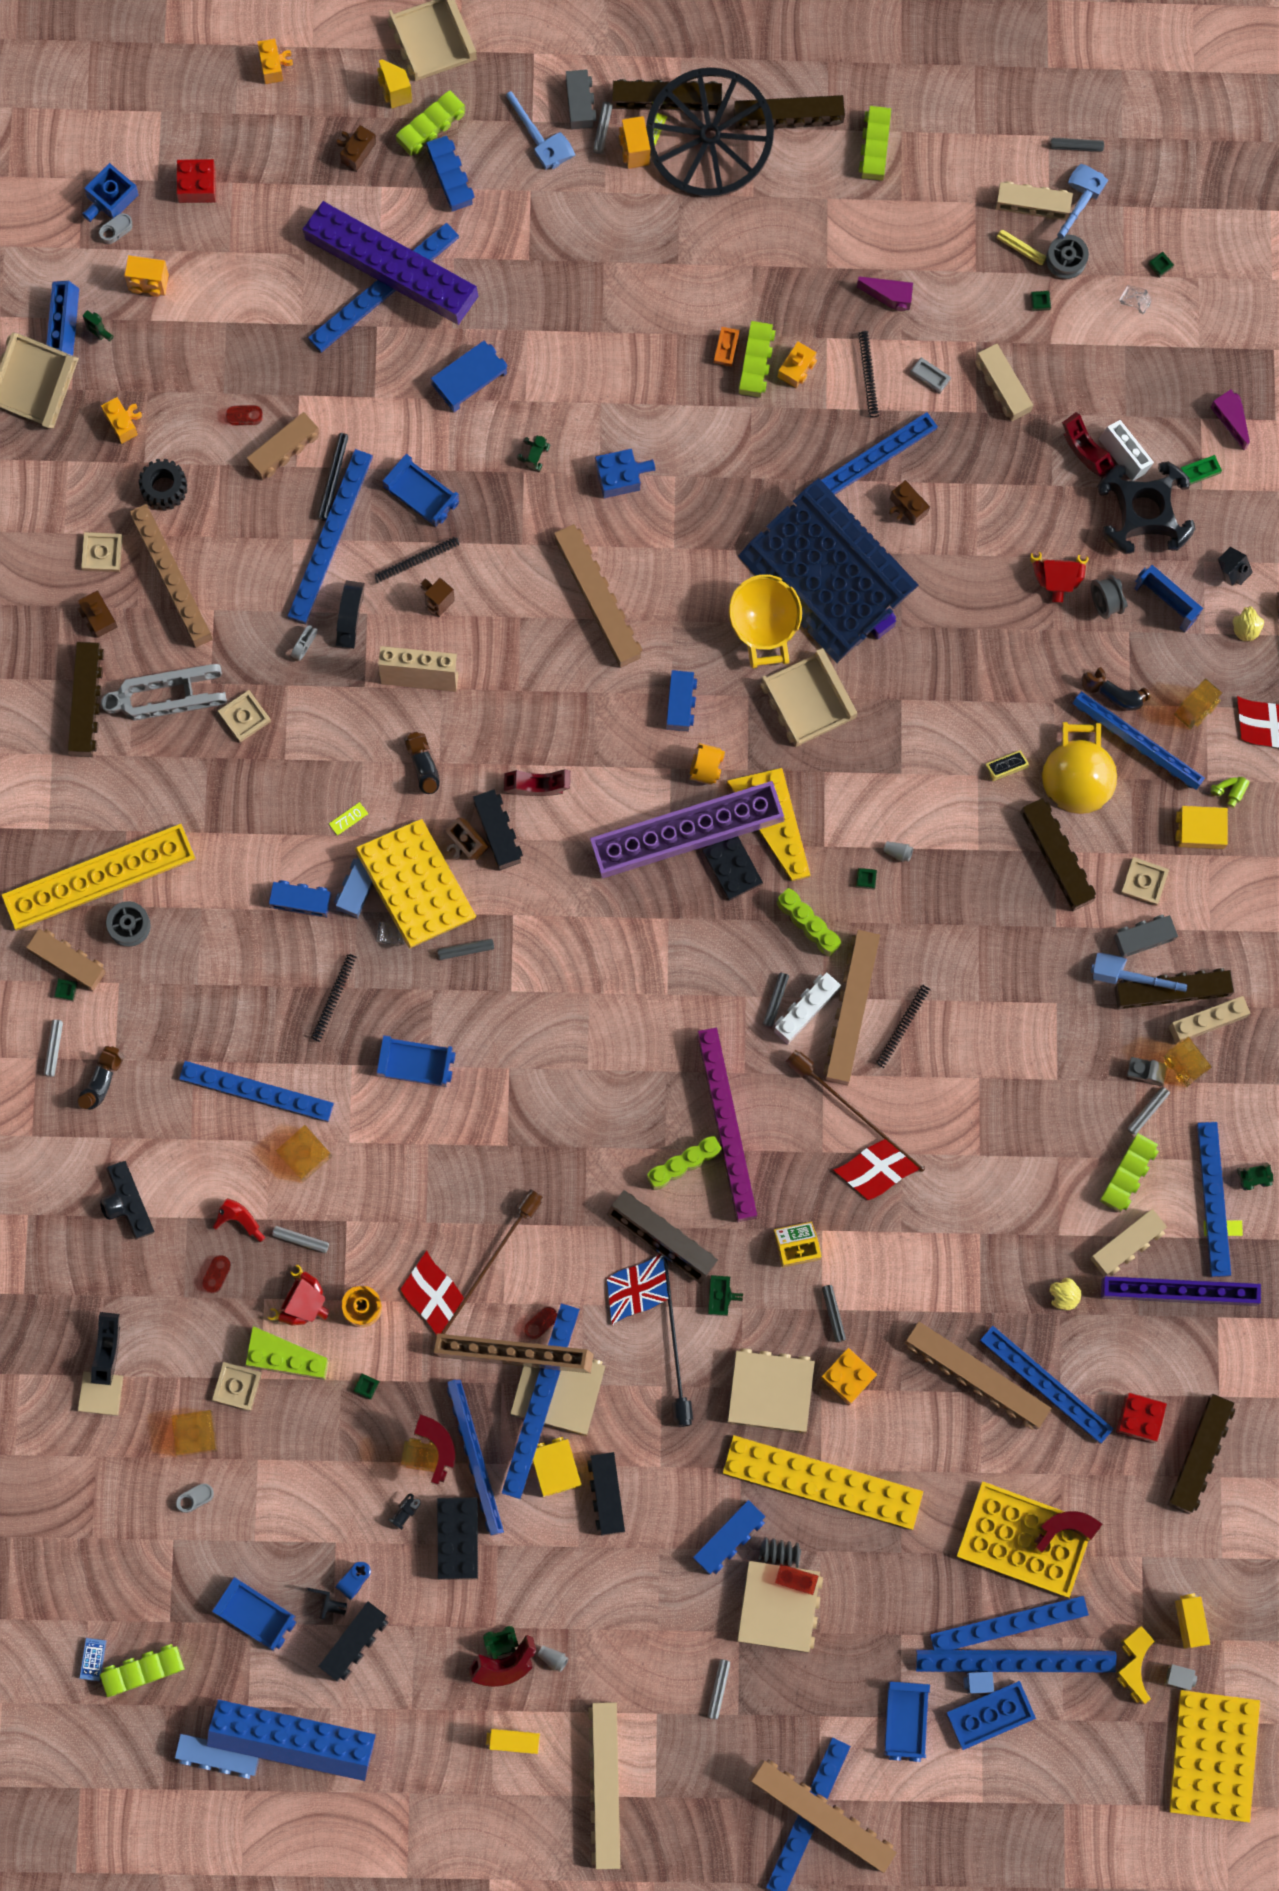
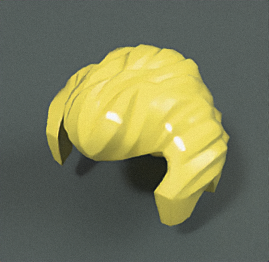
M1251 606L1248 608L1244 607L1241 615L1234 616L1233 618L1234 632L1242 641H1253L1256 639L1264 625V620L1257 615L1255 609Z
M1064 1278L1061 1283L1055 1282L1050 1285L1049 1291L1055 1298L1051 1302L1054 1307L1062 1310H1071L1080 1302L1081 1290L1072 1279Z

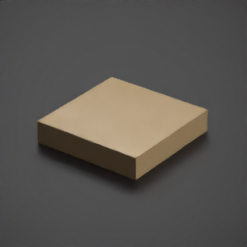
M84 532L82 570L120 572L122 534Z
M250 690L218 710L219 715L239 742H242L271 722V719Z
M1133 857L1121 894L1157 906L1169 869Z
M223 1362L212 1400L251 1411L262 1372Z
M83 1372L78 1411L118 1416L124 1376L114 1375L111 1385L91 1383V1372Z

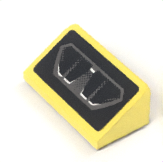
M1021 750L986 764L993 781L1026 769L1029 766Z

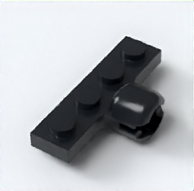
M126 1161L108 1166L106 1170L115 1193L101 1199L100 1207L103 1215L108 1220L125 1216L135 1240L153 1234L155 1231Z

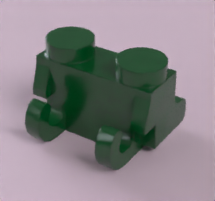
M534 436V442L529 441L530 438L525 437L523 442L531 446L527 458H524L522 454H518L517 459L526 464L527 468L540 472L543 464L538 463L542 451L544 449L545 452H548L551 445L546 442L547 439L543 436Z
M1267 1162L1260 1166L1245 1167L1243 1169L1237 1168L1240 1184L1245 1191L1254 1189V1185L1261 1184L1262 1187L1273 1185V1172L1271 1171V1165Z
M512 1626L503 1628L501 1632H487L483 1635L487 1654H492L493 1659H497V1656L514 1653L515 1647L519 1646L514 1627Z

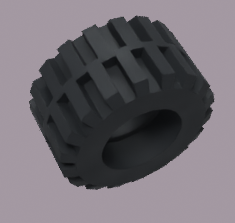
M156 459V463L151 461L149 462V467H143L144 472H140L138 483L143 499L147 501L150 507L153 505L154 509L157 510L161 507L162 511L170 507L171 510L174 509L175 504L177 506L181 504L180 500L184 501L188 485L184 471H182L179 465L176 466L174 461L169 463L168 459H164V461ZM160 478H169L174 481L173 486L164 492H159L152 488L155 481Z

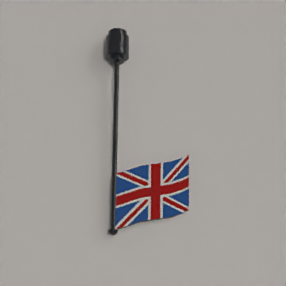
M658 1255L645 1263L621 1270L607 1278L612 1325L628 1316L650 1310L668 1300L679 1398L675 1399L676 1402L672 1403L673 1418L676 1427L691 1426L694 1420L692 1402L687 1401V1398L683 1397L667 1259L662 1255Z

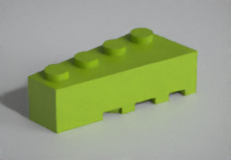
M253 1326L246 1360L247 1367L325 1380L329 1362L326 1357Z

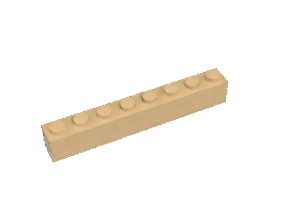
M592 1703V1707H588L589 1720H593V1728H589V1740H593V1749H589V1759L594 1762V1769H590V1782H594V1790H590V1802H594L595 1810L591 1811V1823H595V1831L591 1832V1844H595V1852H591L592 1865H596V1869H620L617 1703Z

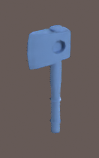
M512 91L506 94L510 104H512L520 120L523 121L529 134L537 144V147L534 148V153L545 170L549 168L555 169L561 163L575 156L571 144L561 132L545 141Z
M1080 164L1073 171L1068 181L1071 187L1083 194L1064 225L1061 226L1057 234L1060 239H1063L1069 232L1070 227L1085 208L1090 198L1092 197L1097 200L1108 182V179L1101 172H1097L1087 165Z
M1097 953L1096 962L1091 968V973H1094L1093 980L1116 984L1118 979L1169 988L1175 991L1186 992L1187 984L1124 971L1127 959L1112 954Z

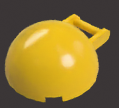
M757 575L745 580L737 587L730 599L728 608L729 621L736 636L747 644L752 669L757 668L759 665L789 664L787 642L799 630L802 620V606L793 587H789L783 582V579L773 575ZM777 647L780 648L781 655L757 658L756 649L770 650Z
M1062 722V744L1049 754L1043 766L1042 781L1047 796L1051 797L1058 804L1059 808L1070 813L1084 814L1099 810L1112 798L1116 789L1117 770L1115 763L1109 753L1101 747V723L1080 725ZM1068 732H1094L1095 743L1086 740L1068 741Z

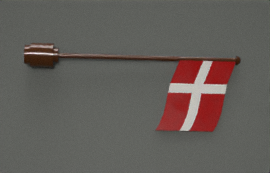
M1277 592V597H1276L1277 615H1278V616H1279V592ZM1237 696L1241 740L1257 746L1279 748V705L1251 701Z
M795 1050L786 1060L789 1064L788 1066L801 1078L804 1075L806 1077L811 1075L884 1138V1140L866 1148L847 1164L833 1169L834 1172L867 1200L874 1199L908 1175L918 1170L919 1172L925 1170V1166L922 1167L813 1073L815 1069L812 1067L814 1062L801 1051Z
M532 1189L525 1192L515 1207L518 1209L517 1214H519V1217L465 1298L454 1282L434 1263L426 1250L402 1286L401 1291L407 1301L426 1319L436 1335L437 1333L445 1334L521 1219L533 1217L543 1198Z

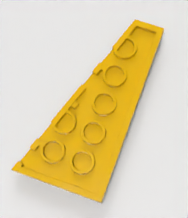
M779 768L728 780L727 784L734 793L773 781L784 814V822L759 829L758 831L768 843L769 848L775 854L791 881L810 877L783 769Z

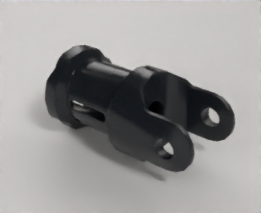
M409 1493L398 1505L399 1509L393 1517H390L388 1520L402 1530L408 1518L415 1514L421 1501L414 1499V1495Z

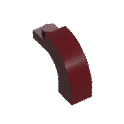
M1075 412L1062 422L1066 432L1063 435L1068 445L1090 471L1101 477L1114 467L1110 453L1094 442L1087 432L1079 413Z
M563 769L546 774L527 773L519 770L504 773V792L523 796L563 794L564 790L570 789L571 771Z
M420 1414L414 1435L431 1441L438 1450V1462L431 1483L439 1486L440 1482L444 1483L448 1471H445V1467L454 1468V1444L447 1430L439 1422Z
M1066 1511L1056 1514L1040 1525L1039 1529L1044 1532V1535L1041 1533L1034 1541L1036 1546L1033 1549L1039 1554L1043 1553L1053 1537L1062 1530H1072L1087 1541H1090L1103 1524L1083 1512Z
M526 1635L515 1652L503 1659H491L478 1654L469 1667L471 1681L483 1686L498 1687L514 1683L523 1678L533 1668L531 1658L536 1652L533 1637Z

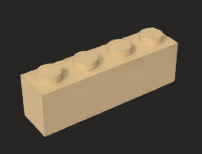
M1010 181L1000 182L995 210L1067 220L1071 210L1073 193L1066 190H1050L1048 187H1032L1029 184L1017 185Z
M995 344L979 352L975 361L976 366L980 371H983L987 385L993 388L994 397L998 402H1001L1005 416L1014 421L1030 413L1033 404L999 345Z
M1241 996L1175 1021L1169 1026L1175 1043L1179 1044L1245 1019L1250 1015V1011L1244 997Z
M1151 1209L1090 1259L1104 1277L1107 1274L1113 1276L1120 1270L1118 1266L1121 1263L1125 1262V1264H1128L1135 1258L1133 1255L1139 1250L1142 1253L1150 1246L1148 1243L1154 1238L1157 1241L1165 1234L1163 1230L1167 1226L1157 1213Z

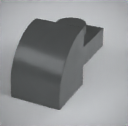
M1131 1057L1127 1077L1143 1080L1149 1084L1164 1086L1167 1065L1155 1060L1148 1061Z

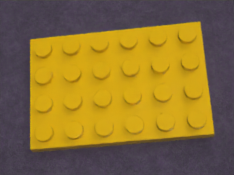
M423 819L356 847L355 851L409 949L476 918L474 911Z
M982 1481L956 1557L1070 1598L1088 1541L1072 1530H1062L1053 1537L1043 1553L1039 1554L1033 1548L1036 1546L1034 1541L1040 1533L1044 1535V1532L1039 1529L1040 1525L1048 1518L1065 1511Z
M1180 1690L1169 1805L1170 1813L1250 1823L1260 1700Z

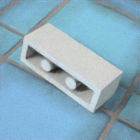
M1121 420L1108 426L1099 438L1118 465L1125 466V473L1131 481L1145 475L1154 463Z

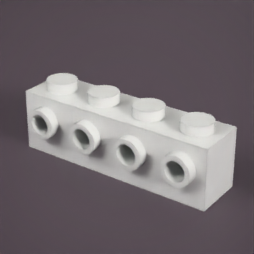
M827 972L824 976L820 974L813 983L815 985L811 990L807 988L800 997L802 999L798 1004L794 1002L787 1011L789 1013L785 1018L781 1016L775 1022L774 1033L787 1045L840 989L841 985Z

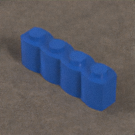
M446 135L426 142L428 154L451 211L473 205L472 199L475 196L472 188H468L466 184L468 178L465 171L462 172L460 169L462 166L461 160L453 152L455 150L453 140H449Z

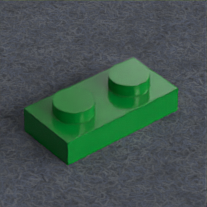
M1215 455L1180 468L1190 478V485L1222 472Z

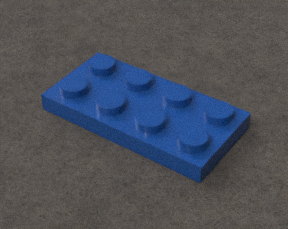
M1020 1681L946 1712L962 1750L1036 1719Z

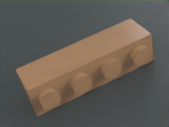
M305 412L301 413L248 456V465L262 480L266 477L270 478L276 472V469L280 466H285L294 454L298 455L309 442L313 443L317 440L319 428Z
M38 929L26 947L27 950L86 988L94 991L106 973L103 968L104 965L95 959L93 961L86 958L88 955L79 949L77 951L70 948L72 945L63 939L61 941L54 938L56 935L51 931Z

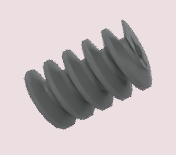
M764 1537L760 1547L759 1560L763 1556L765 1563L771 1558L772 1564H775L777 1559H779L780 1566L787 1561L788 1567H791L792 1563L795 1562V1566L798 1568L801 1556L799 1543L796 1542L792 1548L790 1541L787 1542L786 1546H784L783 1540H780L776 1545L774 1538L768 1543V1538Z

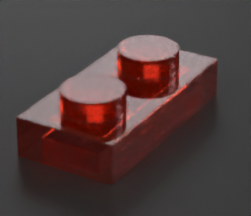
M780 1564L775 1584L813 1596L819 1576Z

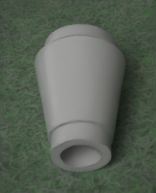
M887 841L884 852L902 862H909L913 853V847H910L909 844Z
M545 1646L541 1647L537 1655L554 1671L558 1670L559 1672L564 1669L569 1659L565 1656V1653Z

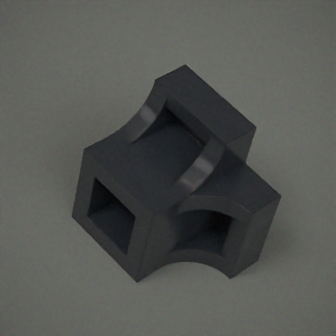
M1229 547L1218 558L1225 580L1231 586L1235 583L1242 585L1253 573L1247 555L1232 547Z

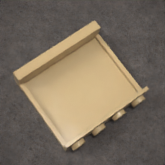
M432 0L396 14L389 10V18H387L390 29L394 28L395 41L397 45H401L402 49L400 52L402 58L407 60L409 75H413L415 81L477 60L475 47L455 0Z
M12 333L6 340V351L0 357V407L38 422L47 428H54L79 358L21 334Z
M380 646L378 666L381 684L456 692L458 672H456L457 654Z
M823 648L817 650L815 655L767 678L766 676L762 677L760 686L764 694L769 695L770 706L779 714L778 721L782 727L785 726L787 738L790 743H794L795 747L855 719L857 716V711Z
M593 1359L591 1374L571 1371L560 1372L544 1425L587 1436L606 1367L602 1365V1361ZM523 1367L511 1416L525 1419L540 1368Z
M745 1348L736 1351L727 1423L806 1433L815 1361H810V1357L799 1356V1359L791 1358L790 1354L780 1353L779 1356H772V1352L760 1351V1354L752 1353L751 1349Z
M749 1561L737 1642L803 1651L806 1653L813 1649L815 1637H812V1629H816L818 1619L814 1614L815 1608L819 1609L820 1597L817 1596L818 1588H822L823 1577H820V1572Z

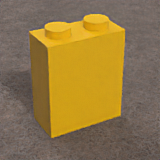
M1182 806L1179 812L1176 813V823H1179V830H1176V841H1179V847L1225 849L1228 845V808Z
M563 1437L553 1439L552 1444L545 1446L544 1443H539L537 1445L533 1464L543 1498L581 1486L568 1439L564 1440Z
M1195 1593L1180 1596V1600L1175 1601L1184 1649L1210 1645L1201 1596L1195 1597Z
M491 1729V1733H487L486 1745H490L489 1750L538 1754L540 1733Z

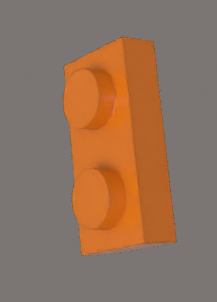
M721 327L714 363L732 367L740 330Z

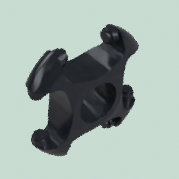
M1167 461L1158 464L1159 472L1162 475H1166V478L1149 482L1122 480L1121 478H1123L1126 472L1125 466L1122 465L1112 467L1100 480L1097 486L1099 495L1104 496L1109 494L1108 492L1111 490L1114 491L1122 513L1121 531L1116 532L1112 526H1104L1103 537L1112 547L1123 554H1131L1135 551L1134 543L1126 541L1127 538L1144 534L1169 536L1171 538L1167 543L1168 550L1178 551L1188 542L1196 530L1193 520L1185 521L1182 527L1176 522L1171 505V487L1177 485L1181 490H1187L1190 488V478L1173 463ZM1141 497L1155 501L1159 506L1160 516L1154 519H1144L1138 516L1133 509L1132 501Z

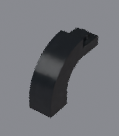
M349 580L345 582L337 621L336 646L355 648L358 618L363 602L365 583Z
M100 1312L97 1347L91 1368V1383L111 1385L119 1348L120 1314Z

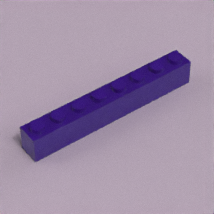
M1105 1276L1101 1279V1299L1257 1306L1261 1304V1284Z

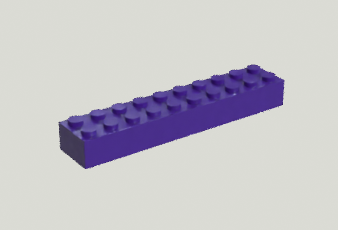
M322 201L303 227L305 240L457 325L460 324L479 297L477 286L324 201Z

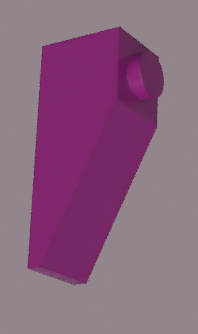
M858 276L857 288L897 311L910 310L913 282Z
M1230 389L1214 400L1210 408L1241 448L1245 450L1250 443L1243 404L1240 396Z

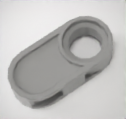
M122 213L103 225L99 230L102 242L112 244L127 234L133 227L131 217L128 214ZM110 230L114 234L111 238H105L103 236L104 232Z
M311 625L305 628L292 650L291 657L299 661L304 657L318 629L312 628Z
M200 1484L177 1498V1508L183 1513H189L203 1506L214 1497L213 1488L208 1484ZM186 1497L190 1498L192 1501L191 1507L183 1509L180 1504L181 1500Z

